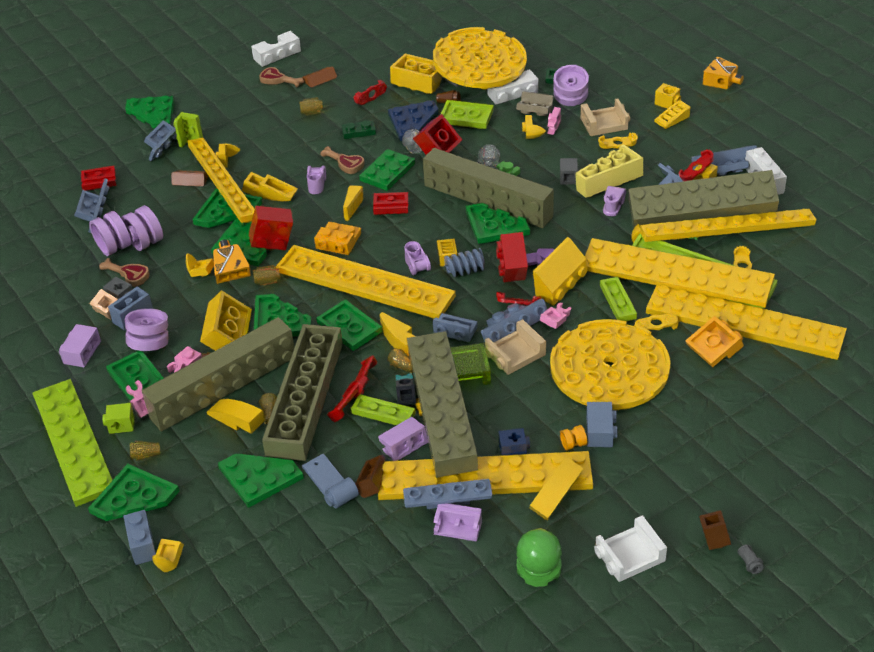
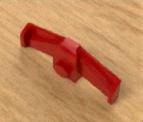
M373 355L361 362L362 367L355 381L350 383L339 404L332 411L328 412L327 416L332 421L336 422L344 417L343 408L353 398L357 399L359 395L364 393V388L369 381L367 378L368 371L377 365Z

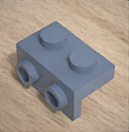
M441 313L439 318L433 319V333L446 331L447 337L470 342L477 329V321Z

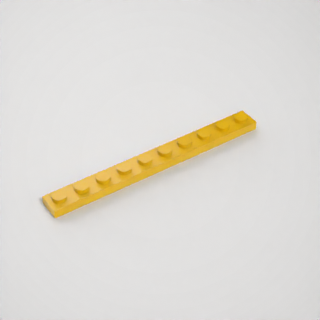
M205 139L188 140V147L241 223L251 222L255 210Z
M810 209L786 210L640 225L639 231L645 242L812 226L815 225L816 218Z

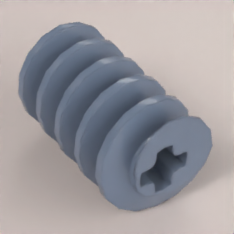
M480 248L479 250L473 249L472 252L465 251V254L459 252L458 256L452 254L451 259L449 256L444 257L446 271L448 274L451 273L453 277H456L457 271L461 276H463V270L470 274V268L477 272L478 266L481 271L484 270V256Z

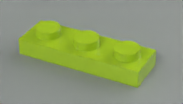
M613 277L600 280V287L616 319L621 321L637 319V312L619 278Z
M359 395L351 407L352 414L393 425H398L415 416V408L364 395Z

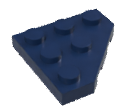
M434 100L388 109V115L400 141L413 139L433 117L438 115V107Z

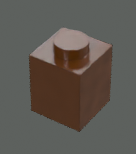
M721 510L699 516L709 550L731 545Z

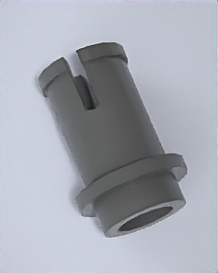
M746 544L738 549V554L745 562L748 572L757 574L763 570L762 559L756 556L750 545Z

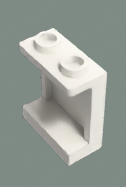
M643 515L635 518L634 527L606 540L601 535L597 536L596 546H594L597 557L603 559L608 572L614 575L618 582L666 561L667 547Z

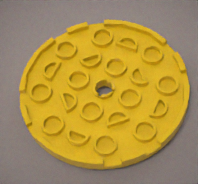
M471 27L455 30L448 33L447 37L438 40L433 50V64L436 70L447 80L466 87L481 89L502 87L517 79L526 67L527 54L523 45L516 38H510L506 36L505 32L496 29L494 31H487L483 27Z
M602 319L579 324L578 328L571 332L569 330L566 331L558 339L556 346L552 348L550 370L554 382L559 389L576 402L586 406L587 402H612V410H621L642 405L661 392L669 378L670 357L662 341L654 338L649 330L639 325L637 327L627 325V321ZM606 362H612V367L606 364Z

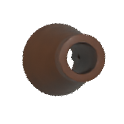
M456 90L437 93L436 100L437 103H446L447 100L461 101V94Z

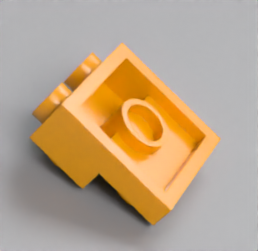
M328 222L326 227H321L314 237L315 247L319 250L349 255L362 234L361 228Z
M713 316L685 340L686 344L712 367L726 356L731 358L744 346L741 334L736 330L733 332L725 320L722 319L720 321L716 316Z

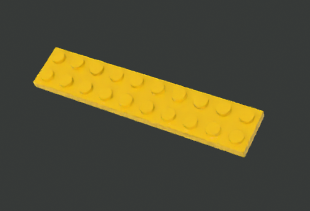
M594 238L591 239L585 254L587 271L658 286L666 285L672 289L686 290L687 292L765 308L775 274Z
M296 245L291 247L276 266V272L431 318H439L441 313L444 314L456 297V291Z
M656 285L646 307L647 314H674L678 317L679 322L700 327L713 316H716L720 321L722 319L725 320L733 332L735 330L738 331L742 337L836 360L839 358L847 329L721 298L687 292L686 290L672 289L666 285Z
M589 451L477 457L478 470L438 478L435 475L432 459L385 461L382 468L383 475L378 492V500L404 499V488L482 479L490 480L492 494L540 492L565 457H568L583 468V471L570 490L593 489Z

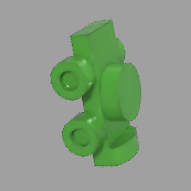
M502 161L497 165V170L515 176L520 174V168L518 166L514 167L511 162Z

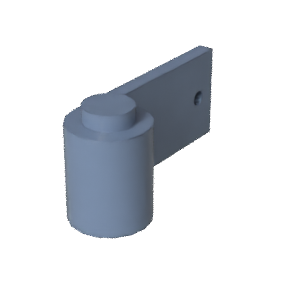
M324 453L302 465V468L323 493L325 501L330 507L338 508L359 495L353 480L349 477L344 479Z

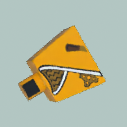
M716 57L704 70L703 85L728 89L733 83L741 85L744 76L737 74V64Z
M221 240L219 242L220 248L213 250L217 284L251 276L249 264L239 245L230 246L229 240Z

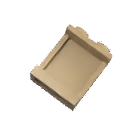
M615 99L614 107L593 111L590 110L588 104H581L580 118L590 136L628 130L630 115L625 111L624 104H621L619 99Z
M522 319L516 322L515 332L494 343L489 338L485 339L484 352L488 358H491L496 363L499 369H502L509 375L545 356L546 341Z

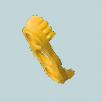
M629 133L628 137L605 139L603 135L598 138L599 146L603 149L619 148L623 144L627 147L634 146L638 140L636 133ZM614 141H621L622 144L617 145V144H614L613 142H614Z
M739 246L735 248L734 266L739 267V263H745L748 265L747 269H752V263L749 258L750 251L747 247Z
M674 314L652 315L647 318L638 319L635 321L634 327L639 325L647 330H661L672 326V329L675 330L678 327L679 321L678 317ZM657 319L660 320L662 324L653 325L651 321Z

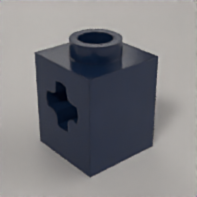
M524 428L499 431L501 456L527 454V449H530L529 436H525Z

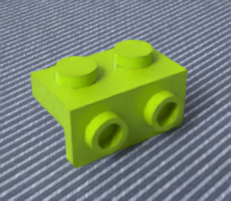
M181 112L175 118L174 127L179 147L183 148L188 143V140L203 138L199 115Z

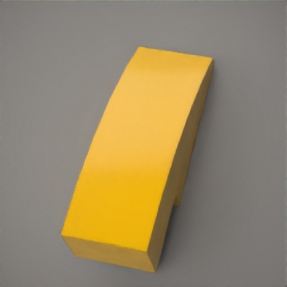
M253 172L245 179L242 191L274 201H291L298 188L267 174L264 178Z
M381 312L380 322L385 337L401 355L410 360L407 338L415 337L412 335V327Z
M220 399L207 411V415L236 431L241 428L251 434L265 421L263 410L248 403L232 399Z
M565 457L529 508L545 520H548L577 480L583 468L568 457Z

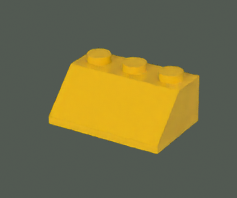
M404 54L390 66L391 84L407 87L411 90H419L427 94H432L440 86L443 77L436 70L433 60L410 54Z
M569 237L533 271L536 296H541V299H544L545 302L553 306L562 300L568 290L572 289L576 282L587 273L586 258Z
M221 290L208 303L200 342L216 351L246 335L252 309Z

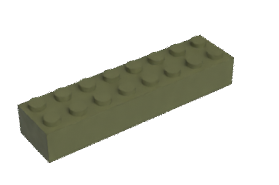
M433 148L423 158L424 183L429 188L474 204H487L493 210H497V208L509 212L510 216L516 218L519 216L523 217L527 223L544 228L553 218L554 189L436 148Z
M772 170L630 188L628 197L633 229L637 224L645 225L776 212L779 204Z
M278 317L141 390L149 418L160 431H163L290 361L294 351L291 329Z
M303 324L262 439L266 457L306 461L343 345L341 327Z
M446 331L407 338L410 363L436 478L478 470L477 452Z

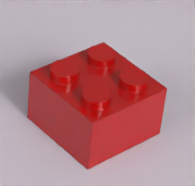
M443 114L430 121L413 137V140L425 155L433 148L449 153L462 141Z
M255 206L249 231L251 247L286 250L293 225L291 209Z
M523 232L501 234L496 248V257L499 259L500 264L498 265L499 276H503V282L525 280L528 263Z

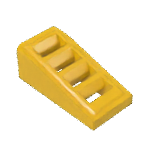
M679 100L659 115L654 122L667 129L690 117V106Z
M362 186L348 187L343 206L345 221L350 220L364 199Z
M455 239L437 240L440 266H445V256H449L450 259L452 254L458 256Z

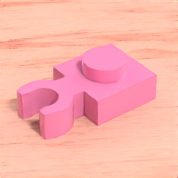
M554 107L553 112L549 114V130L547 134L554 135L555 131H557L561 122V108Z
M558 303L556 309L550 307L542 313L540 321L556 329L566 321V318L570 315L571 307L563 309V303Z
M187 346L174 357L175 362L167 365L168 372L171 373L174 370L175 373L201 359L202 354Z
M137 380L135 382L137 390H132L128 385L126 391L134 396L130 403L139 418H142L148 414L141 391L142 384Z

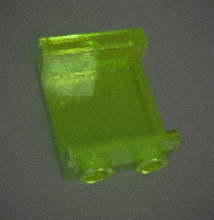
M484 343L450 348L458 381L482 378L483 385L491 384V370Z

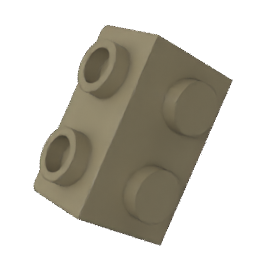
M523 91L521 101L517 103L516 110H521V113L525 114L536 112V115L546 116V114L552 111L553 95Z

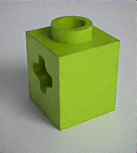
M131 403L106 406V414H103V425L107 426L109 434L134 431L135 415Z

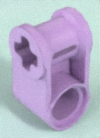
M308 166L307 183L309 193L319 194L324 190L326 167L312 168Z
M607 187L603 208L605 215L616 216L625 200V188Z
M415 241L406 243L404 246L405 261L411 274L416 275V272L431 270L429 258L424 253L420 244Z

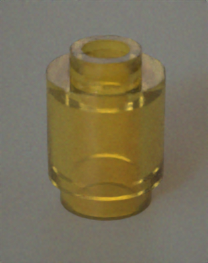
M318 97L299 101L301 114H317L323 109L322 100H318Z
M275 265L257 267V269L253 270L254 282L260 285L277 283V279H280L279 268H275Z

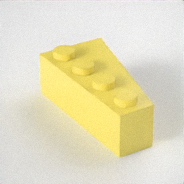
M624 144L621 145L618 151L613 150L609 152L608 157H601L597 160L596 164H589L576 172V191L587 198L606 191L608 186H620L625 182L643 176V157Z

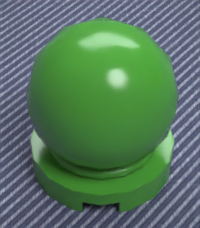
M542 528L532 529L523 534L516 548L517 573L529 585L535 587L547 586L548 582L553 581L555 578L557 580L561 573L562 550L560 542L552 532Z

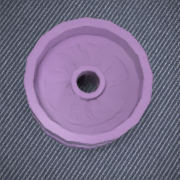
M566 65L556 71L554 74V97L560 104L576 106L586 100L589 82L587 71L577 65Z
M144 205L136 209L134 213L130 212L121 217L130 235L131 244L137 250L141 251L149 247L150 242L154 244L163 239L161 225L149 207Z
M115 211L105 214L103 219L98 217L89 222L93 238L104 255L110 256L117 252V247L122 250L131 245L128 230Z
M139 309L128 313L125 317L127 346L139 351H152L165 347L169 341L167 314L157 309Z

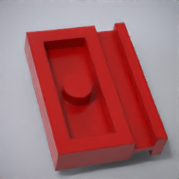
M115 166L82 170V190L99 189L102 187L104 179H108L107 186H116Z
M408 192L374 193V215L408 213Z

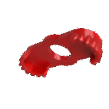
M378 80L379 84L369 87L362 93L358 91L353 99L355 103L364 105L385 93L387 85L384 81ZM375 90V94L369 97V93Z
M710 149L701 151L699 159L692 162L685 171L681 169L679 176L682 181H691L697 175L703 173L714 161L713 152ZM702 165L701 169L697 171L693 170L694 166Z
M497 292L496 294L497 301L501 303L529 305L542 298L541 296H533L532 300L507 298L504 292Z

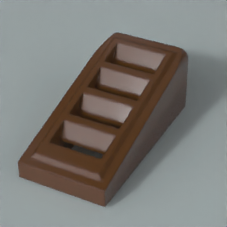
M383 455L367 460L361 470L355 485L363 498L374 495L380 490L383 475L382 468L385 462Z

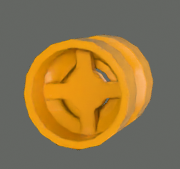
M582 425L575 426L572 430L564 429L560 431L561 442L565 450L573 449L577 445L580 447L587 445V436Z

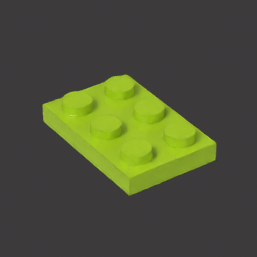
M447 100L441 114H443L450 125L486 129L494 107L488 104Z

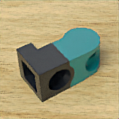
M412 373L404 376L396 374V391L399 405L416 403Z

